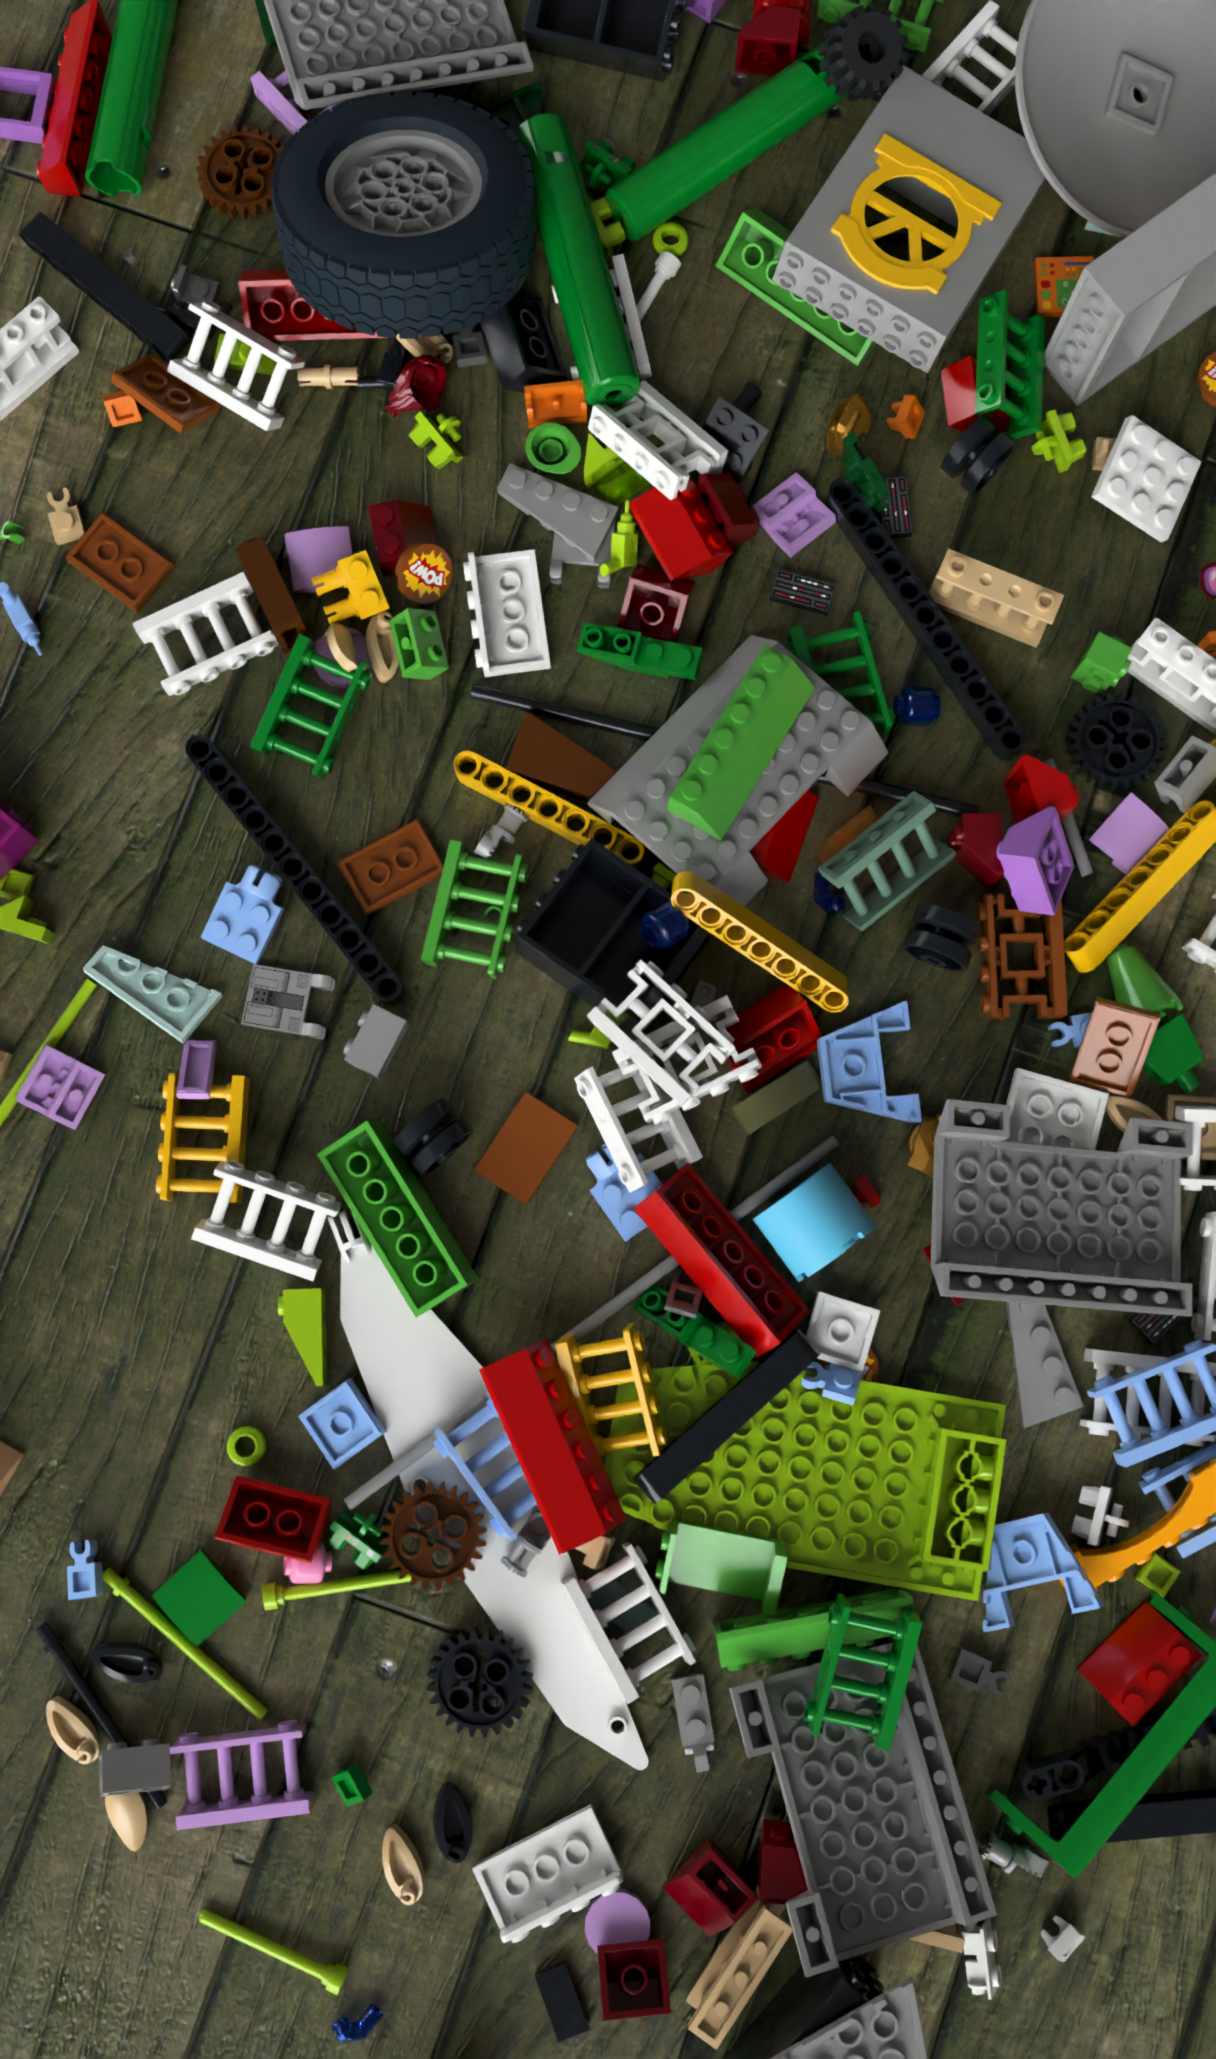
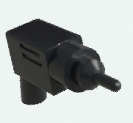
M222 301L219 305L221 307L220 311L226 315L234 308L226 301ZM187 304L186 308L179 305L168 308L157 305L159 310L166 312L167 316L176 324L182 326L184 330L196 333L201 317L188 309L189 304ZM214 324L211 325L207 337L208 340H212L217 326Z
M398 340L395 341V344L391 345L389 353H384L378 377H360L358 389L393 390L397 378L406 365L408 350Z

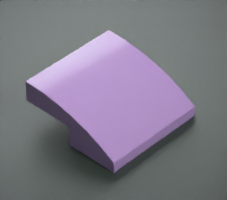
M797 472L753 505L759 516L760 525L790 558L836 523V515L816 497V490Z
M349 526L312 528L285 534L292 593H317L315 588L323 586L324 582L314 586L311 577H316L336 569L335 565H337L338 560L353 555Z
M1131 792L1091 836L1089 841L1113 859L1111 864L1127 875L1170 828L1156 813Z
M44 1044L14 1100L76 1130L105 1074Z

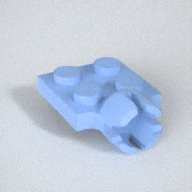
M248 866L240 883L237 885L230 882L225 883L200 938L259 965L284 911V908L278 906L275 901V897L282 884V879L278 875L270 873L259 866Z
M603 1144L600 1147L610 1161L605 1163L600 1154L595 1150L586 1158L587 1166L596 1177V1183L588 1190L626 1242L647 1227L646 1223L633 1208L662 1183L654 1171L645 1174L649 1183L629 1193L626 1185L620 1180L619 1170L606 1144ZM641 1153L636 1155L639 1163L645 1161Z

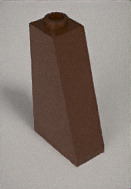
M264 538L248 539L235 549L283 653L287 654L292 651L298 634L310 638Z
M527 712L524 714L506 767L507 770L541 788L588 802L618 772Z

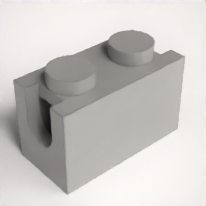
M1191 736L1154 782L1161 802L1168 804L1172 800L1181 812L1186 813L1216 777V747Z
M373 1004L370 1010L365 1009L358 1022V1026L361 1028L355 1038L350 1037L343 1051L346 1054L344 1060L348 1064L382 1080L410 1024L407 1020Z
M148 1739L141 1741V1746L127 1748V1742L111 1743L107 1745V1750H102L101 1754H99L100 1797L165 1790L171 1786L170 1743L161 1744V1739Z

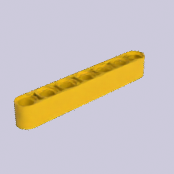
M469 750L462 751L455 757L453 762L454 770L462 784L503 806L506 803L514 805L515 809L516 807L519 808L518 812L522 810L523 813L529 816L530 820L577 845L583 844L586 846L591 838L595 840L597 835L607 834L612 840L609 844L604 845L605 848L635 869L642 865L644 846L636 837ZM466 763L476 765V769L472 773L466 774L460 771L461 767ZM492 777H500L503 780L502 785L497 788L489 787L487 782ZM519 791H526L530 794V798L525 802L516 801L514 796ZM547 805H552L557 808V813L547 817L541 814V810ZM578 819L584 823V827L579 831H573L568 828L569 822ZM627 848H633L637 850L639 856L634 860H627L623 857L622 852Z
M1204 800L1191 806L1065 939L1064 951L1079 972H1090L1098 967L1216 842V808L1211 801Z
M683 871L675 875L672 885L671 903L677 911L826 1011L836 1013L847 1007L849 1001L848 980L841 972L696 873Z

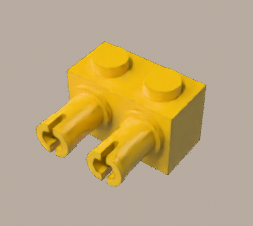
M366 550L338 560L337 565H335L336 569L316 577H311L314 586L324 582L323 586L315 588L318 597L342 586L349 590L348 598L323 607L326 615L336 612L335 615L327 617L330 625L354 615L363 620L390 609Z

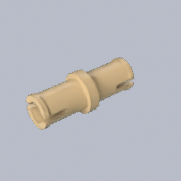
M325 364L324 367L298 368V381H301L299 382L300 387L325 386L326 389H333L334 386H358L360 372L358 366L333 367L332 364Z

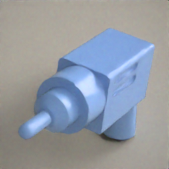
M1 582L0 596L4 600L2 603L23 641L28 642L29 646H33L38 655L41 656L42 651L39 647L40 632L25 601L19 594L15 595L7 583Z

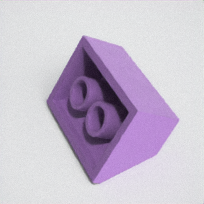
M1049 806L1008 828L1004 840L998 844L997 858L1001 861L1004 877L1008 880L1011 896L1015 899L1018 910L1055 916L1073 871L1074 863L1056 807Z

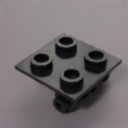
M719 396L702 426L704 431L728 450L722 472L730 473L733 480L739 482L744 473H748L753 466L751 461L770 430L721 396Z

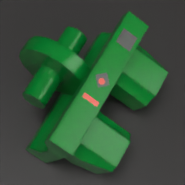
M589 140L585 144V154L580 168L591 175L589 185L594 189H597L602 183L610 188L634 172L635 161L628 156L622 159L615 157L612 146L604 140L598 144Z
M345 1508L330 1526L332 1532L328 1543L341 1551L347 1543L357 1548L358 1551L352 1559L362 1569H366L373 1562L377 1563L390 1546L380 1543V1540L384 1538L381 1535L383 1530L374 1523L379 1516L375 1511L367 1518L359 1511L354 1515Z

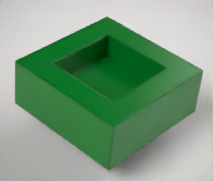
M358 1764L341 1769L331 1776L346 1807L364 1801L373 1794L368 1784L367 1776L360 1770Z

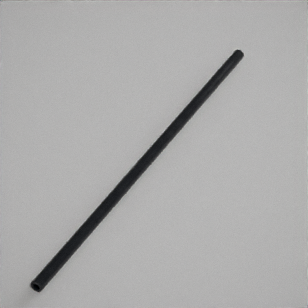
M474 683L471 690L472 699L648 741L660 729ZM828 769L816 781L817 783L836 787L825 777ZM866 778L854 790V792L896 802L902 801L915 791L930 800L937 812L961 817L964 813H978L979 808L978 805Z

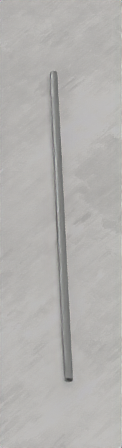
M831 1135L732 1209L730 1214L736 1221H739L839 1146L838 1141ZM672 1255L565 1335L574 1334L577 1342L679 1266V1263ZM555 1341L553 1344L550 1345L551 1348H552V1350H553V1352H554L555 1357H557V1354H556V1350H555L554 1344H555L557 1341ZM484 1394L439 1429L446 1436L487 1406L486 1402L489 1400V1397ZM434 1433L346 1497L344 1502L349 1509L355 1508L434 1449L433 1442L437 1440Z

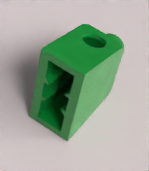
M1182 1013L1156 1028L1142 1069L1159 1086L1167 1085L1176 1080L1185 1094L1202 1084L1191 1068L1203 1061L1204 1056Z

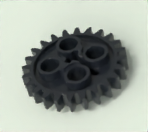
M1110 692L1104 696L1103 701L1097 695L1092 700V704L1089 702L1084 703L1081 707L1082 711L1078 710L1073 716L1076 721H1071L1068 725V729L1073 732L1069 733L1065 740L1073 744L1066 749V752L1075 753V757L1070 761V764L1079 763L1081 765L1077 774L1079 775L1086 771L1088 773L1087 783L1094 778L1097 779L1098 789L1105 783H1108L1110 792L1118 784L1122 791H1126L1130 783L1134 788H1137L1141 784V779L1147 782L1152 777L1150 772L1155 773L1159 770L1160 766L1156 762H1162L1166 757L1159 751L1164 750L1168 746V743L1160 741L1167 734V731L1158 730L1157 728L1163 722V719L1153 720L1152 716L1157 710L1152 709L1148 712L1144 710L1147 701H1143L1140 705L1135 704L1136 695H1132L1128 701H1125L1123 692H1120L1115 700ZM1112 716L1120 717L1123 720L1124 726L1116 725L1112 720ZM1089 734L1098 736L1101 745L1093 744L1089 739ZM1118 739L1121 743L1115 745L1112 741ZM1132 739L1140 740L1144 749H1137L1133 745ZM1109 757L1119 760L1121 768L1113 767L1109 762Z
M477 1626L473 1627L470 1636H468L464 1629H461L458 1633L459 1641L450 1635L447 1639L448 1647L441 1644L437 1649L440 1656H434L430 1662L436 1667L430 1669L427 1673V1677L435 1680L427 1686L428 1691L436 1692L431 1698L430 1704L440 1703L441 1706L436 1715L440 1716L446 1713L449 1716L446 1720V1726H449L454 1721L457 1722V1733H460L464 1727H469L470 1737H473L476 1730L480 1729L483 1738H486L489 1729L492 1727L493 1731L499 1735L502 1730V1723L510 1729L514 1723L512 1716L520 1720L523 1714L520 1707L527 1708L530 1702L524 1696L530 1695L533 1691V1687L526 1684V1682L531 1681L534 1675L531 1672L524 1671L529 1666L530 1659L520 1660V1656L524 1651L523 1647L513 1650L511 1647L515 1639L512 1637L506 1643L502 1641V1630L498 1632L496 1637L491 1636V1628L487 1626L483 1635H480ZM481 1653H485L487 1658L482 1675V1683L485 1685L479 1696V1710H475L474 1700L478 1689L476 1677L481 1669ZM459 1657H469L473 1661L474 1667L471 1669L464 1668L459 1662ZM491 1663H502L506 1668V1673H495L491 1668ZM457 1689L466 1691L469 1700H459L456 1698L454 1691ZM486 1696H497L501 1701V1706H491L487 1702Z

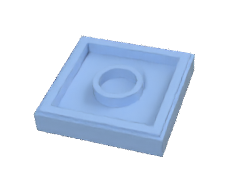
M351 1378L340 1384L298 1416L333 1470L387 1432Z

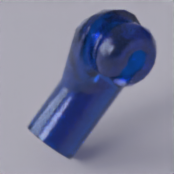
M820 872L814 873V901L826 913L834 915L843 911L845 908L844 898L838 897L829 890V881L822 877Z
M371 2004L358 2021L349 2023L347 2018H338L332 2025V2032L336 2035L335 2039L342 2044L364 2040L381 2020L383 2013L377 2006Z

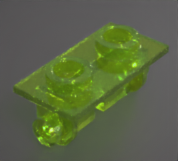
M628 463L622 466L625 473L621 474L616 470L607 477L602 478L600 484L597 485L599 493L602 496L606 495L608 503L614 506L624 502L650 484L648 480Z

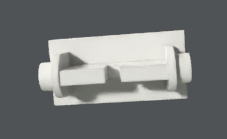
M988 1918L982 1926H977V1922L967 1926L964 1925L961 1933L965 1938L964 1955H977V1960L967 1959L965 1961L967 1985L971 1988L974 1995L985 1994V1990H987L988 2000H992L998 1987L1002 1985V1971L1000 1965H996L994 1952H997L998 1949L997 1932L992 1930L991 1919Z

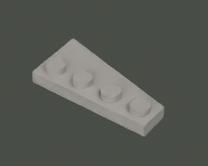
M511 463L497 487L500 496L525 514L535 517L541 522L543 527L549 531L553 530L564 538V542L572 548L576 547L586 554V558L595 563L619 514V507Z
M1006 1302L1009 1332L1013 1345V1365L1017 1378V1397L1021 1411V1428H1027L1084 1407L1046 1306L1042 1304Z

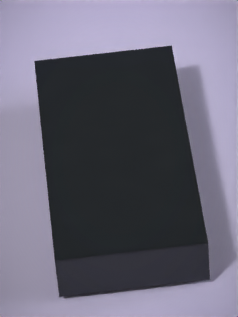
M564 1960L535 1972V1979L558 2043L590 2030V2025L567 1961Z

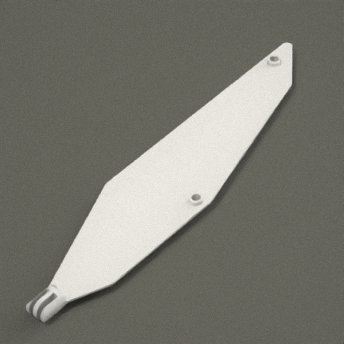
M344 1210L339 1212V1217L349 1241L347 1243L343 1240L335 1217H327L341 1253L340 1320L375 1413L387 1431L384 1433V1436L395 1462L433 1433L432 1430L436 1427L440 1428L486 1394L484 1391L487 1390V1387L479 1371L483 1366L431 1309L419 1317H415L356 1218L354 1217V1220L359 1230L360 1238L356 1237L350 1219ZM494 1416L454 1447L464 1462L505 1432L500 1417L496 1418ZM512 1445L507 1446L472 1473L483 1489L519 1462ZM435 1447L399 1474L404 1489L413 1496L414 1482L418 1479L425 1481L426 1486L427 1482L431 1481L434 1489H438L440 1483L445 1481V1491L450 1492L456 1484L458 1485L457 1496L460 1497L463 1493L468 1492L469 1495L466 1503L470 1504L477 1501L478 1505L473 1513L484 1514V1518L477 1525L487 1527V1532L478 1535V1537L487 1542L486 1546L476 1547L483 1554L482 1559H471L476 1569L474 1571L467 1568L463 1569L466 1575L465 1583L497 1629L503 1631V1637L506 1642L512 1637L515 1639L511 1648L516 1650L523 1647L524 1651L520 1656V1660L530 1659V1664L526 1668L527 1672L533 1673L532 1679L563 1724L635 1769L644 1770L648 1766V1757L627 1703L622 1698L560 1583L571 1575L577 1582L579 1581L568 1552L559 1555L551 1537L540 1554L536 1553L526 1569L527 1575L525 1577L512 1572L514 1568L509 1570L501 1562L503 1556H508L518 1541L517 1538L511 1541L505 1534L501 1537L496 1534L488 1522L493 1517L450 1456L448 1455L446 1458H443ZM523 1474L491 1499L501 1515L532 1492L525 1475ZM425 1504L418 1507L417 1514L422 1521L427 1522L434 1519L435 1511L430 1505ZM537 1504L509 1526L516 1536L526 1523L528 1516L532 1512L540 1510ZM537 1517L532 1521L531 1529L535 1534L543 1535L549 1531L543 1517ZM453 1518L447 1522V1529L451 1534L459 1535L465 1530V1525L460 1519ZM434 1527L430 1531L435 1540H443L456 1549L461 1547L457 1542L440 1537V1529ZM442 1549L448 1557V1559L451 1561L450 1553L447 1550ZM524 1550V1551L522 1552V1554L520 1555V1557L518 1558V1560L521 1559V1557L523 1556V1554H524V1552H525L526 1550ZM614 1721H622L623 1727L620 1730H614L611 1727Z

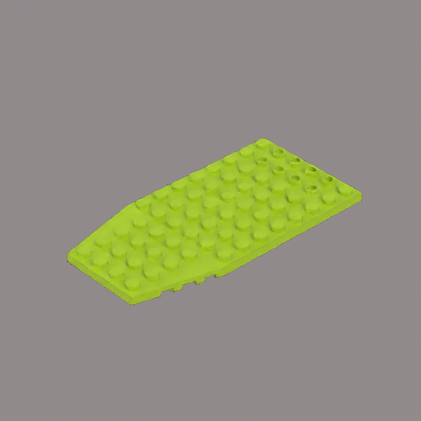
M750 1361L739 1379L713 1364L651 1368L653 1376L652 1382H650L652 1393L658 1395L660 1402L659 1422L660 1425L665 1426L668 1436V1443L665 1444V1448L760 1362ZM804 1370L656 1504H653L632 1480L656 1457L652 1454L650 1444L606 1452L604 1468L623 1512L653 1524V1526L662 1530L670 1531L672 1519L787 1541L788 1559L786 1568L979 1601L982 1572H988L1007 1442V1439L1001 1438L1006 1405L860 1380L854 1405L823 1397L824 1388L807 1389L801 1384L804 1375L809 1377L817 1376L816 1372ZM635 1381L618 1384L615 1404L639 1400ZM643 1413L612 1418L609 1438L647 1431Z

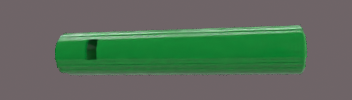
M120 0L85 172L88 183L103 194L115 197L120 191L132 192L135 198L141 194L179 0Z
M824 42L606 191L605 199L609 204L614 222L618 220L624 229L625 237L637 242L848 97L847 93L840 98L834 94L837 87L834 84L828 87L824 82L828 78V74L826 71L820 72L819 63L824 60V56L818 55L820 45Z
M546 113L536 115L525 120L519 126L518 138L527 151L535 179L536 223L585 400L589 405L606 404L610 408L617 407L631 400L638 393L641 387L640 377L568 123L564 117L562 118L558 114Z

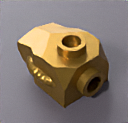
M852 394L850 397L840 399L826 425L825 444L828 452L833 455L843 454V438L853 431L857 437H863L872 425V410L867 406L868 402L861 396Z
M938 1114L935 1118L923 1116L922 1122L915 1127L908 1143L910 1156L907 1166L917 1169L932 1178L934 1137L941 1115Z

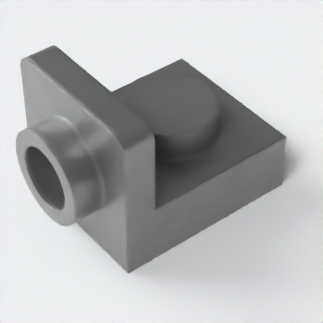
M181 264L178 274L175 273L171 281V290L177 303L184 307L190 303L203 302V300L216 303L221 291L219 282L192 275L188 266Z

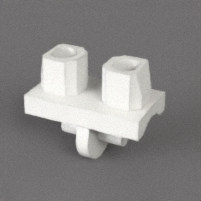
M1082 1486L1079 1503L1095 1507L1093 1520L1075 1515L1071 1532L1087 1539V1544L1100 1546L1105 1521L1109 1522L1106 1535L1116 1537L1119 1526L1129 1527L1130 1521L1121 1518L1123 1505L1114 1503L1111 1515L1107 1514L1113 1488L1101 1486L1100 1488Z

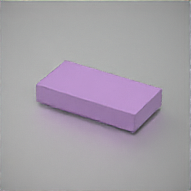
M186 1040L184 1042L176 1091L178 1099H210L218 1048L216 1040Z

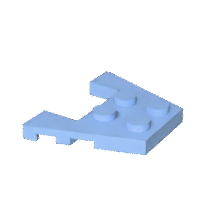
M907 1001L898 1003L895 1006L817 1039L824 1102L910 1123L922 1122L919 1094L886 1096L879 1033L908 1031L911 1029Z
M1049 1513L995 1525L986 1590L983 1591V1603H986V1619H983L984 1632L1015 1626L1007 1596L1008 1590L1057 1579H1063L1072 1614L1105 1607L1102 1598Z

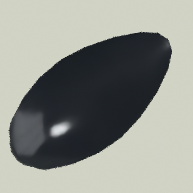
M133 1642L105 1643L97 1646L91 1654L94 1664L102 1672L124 1682L147 1683L158 1679L163 1672V1664L160 1657L153 1650L141 1644Z
M446 1782L441 1786L436 1798L433 1828L435 1839L443 1856L448 1861L458 1864L468 1855L471 1846L472 1819L465 1798L458 1787L452 1782Z

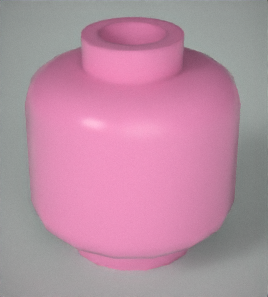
M323 1542L312 1563L284 1557V1575H289L291 1582L295 1584L320 1583L324 1578L325 1572H331L332 1552H326Z

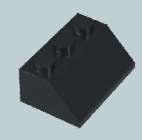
M516 293L502 308L499 307L497 312L486 319L481 318V327L484 331L502 389L525 393L524 386L562 382L567 378L541 298Z

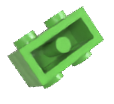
M407 608L389 620L403 678L431 680L449 669L436 611Z
M1098 632L1083 652L1070 678L1082 683V686L1090 692L1103 694L1109 686L1115 687L1120 678H1123L1132 662L1127 659L1132 648L1116 636H1107Z

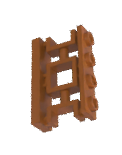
M985 894L981 898V902L977 903L976 917L977 921L982 923V933L978 939V950L983 951V963H980L979 979L980 982H984L985 994L981 995L980 1006L981 1012L986 1013V1021L1008 1019L1010 1017L1009 1004H1036L1037 1019L1061 1020L1068 1015L1062 898L1055 916L1043 914V933H1026L1025 919L1039 918L1042 914L1019 911L1018 909H1005L1004 894ZM994 910L995 919H1012L1013 934H999L996 937V947ZM1006 943H1033L1034 970L1008 971ZM1046 972L1047 997L1046 995H1029L1028 979H1042L1045 977ZM997 973L998 980H1015L1016 995L1001 996L999 998V1008Z

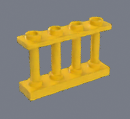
M169 1073L168 1080H165L163 1084V1098L167 1099L166 1112H162L160 1121L161 1130L165 1131L164 1143H160L158 1150L159 1162H162V1175L157 1176L156 1192L160 1194V1200L173 1201L174 1191L219 1193L223 1178L220 1180L175 1178L176 1159L224 1162L233 1160L243 1164L245 1169L250 1079L248 1077L232 1075V1082L227 1083V1086L212 1085L210 1098H226V1101L230 1102V1112L225 1114V1117L179 1115L180 1099H178L176 1094L179 1075ZM178 1128L224 1130L225 1133H228L227 1146H223L222 1149L177 1147ZM236 1183L229 1203L242 1204L243 1185Z
M635 1322L629 1323L623 1330L624 1337L581 1345L579 1342L576 1343L574 1334L561 1336L554 1344L561 1371L601 1461L604 1455H606V1451L650 1444L653 1456H660L665 1448V1444L668 1443L666 1428L664 1425H660L659 1398L656 1393H652L650 1385L653 1379L652 1369L649 1362H645L642 1352L645 1349L644 1337L641 1331H637ZM624 1350L628 1352L631 1369L588 1376V1374L583 1373L581 1364L583 1358ZM635 1381L639 1400L602 1407L591 1405L589 1397L591 1389ZM643 1413L647 1431L610 1438L599 1436L596 1425L599 1420Z

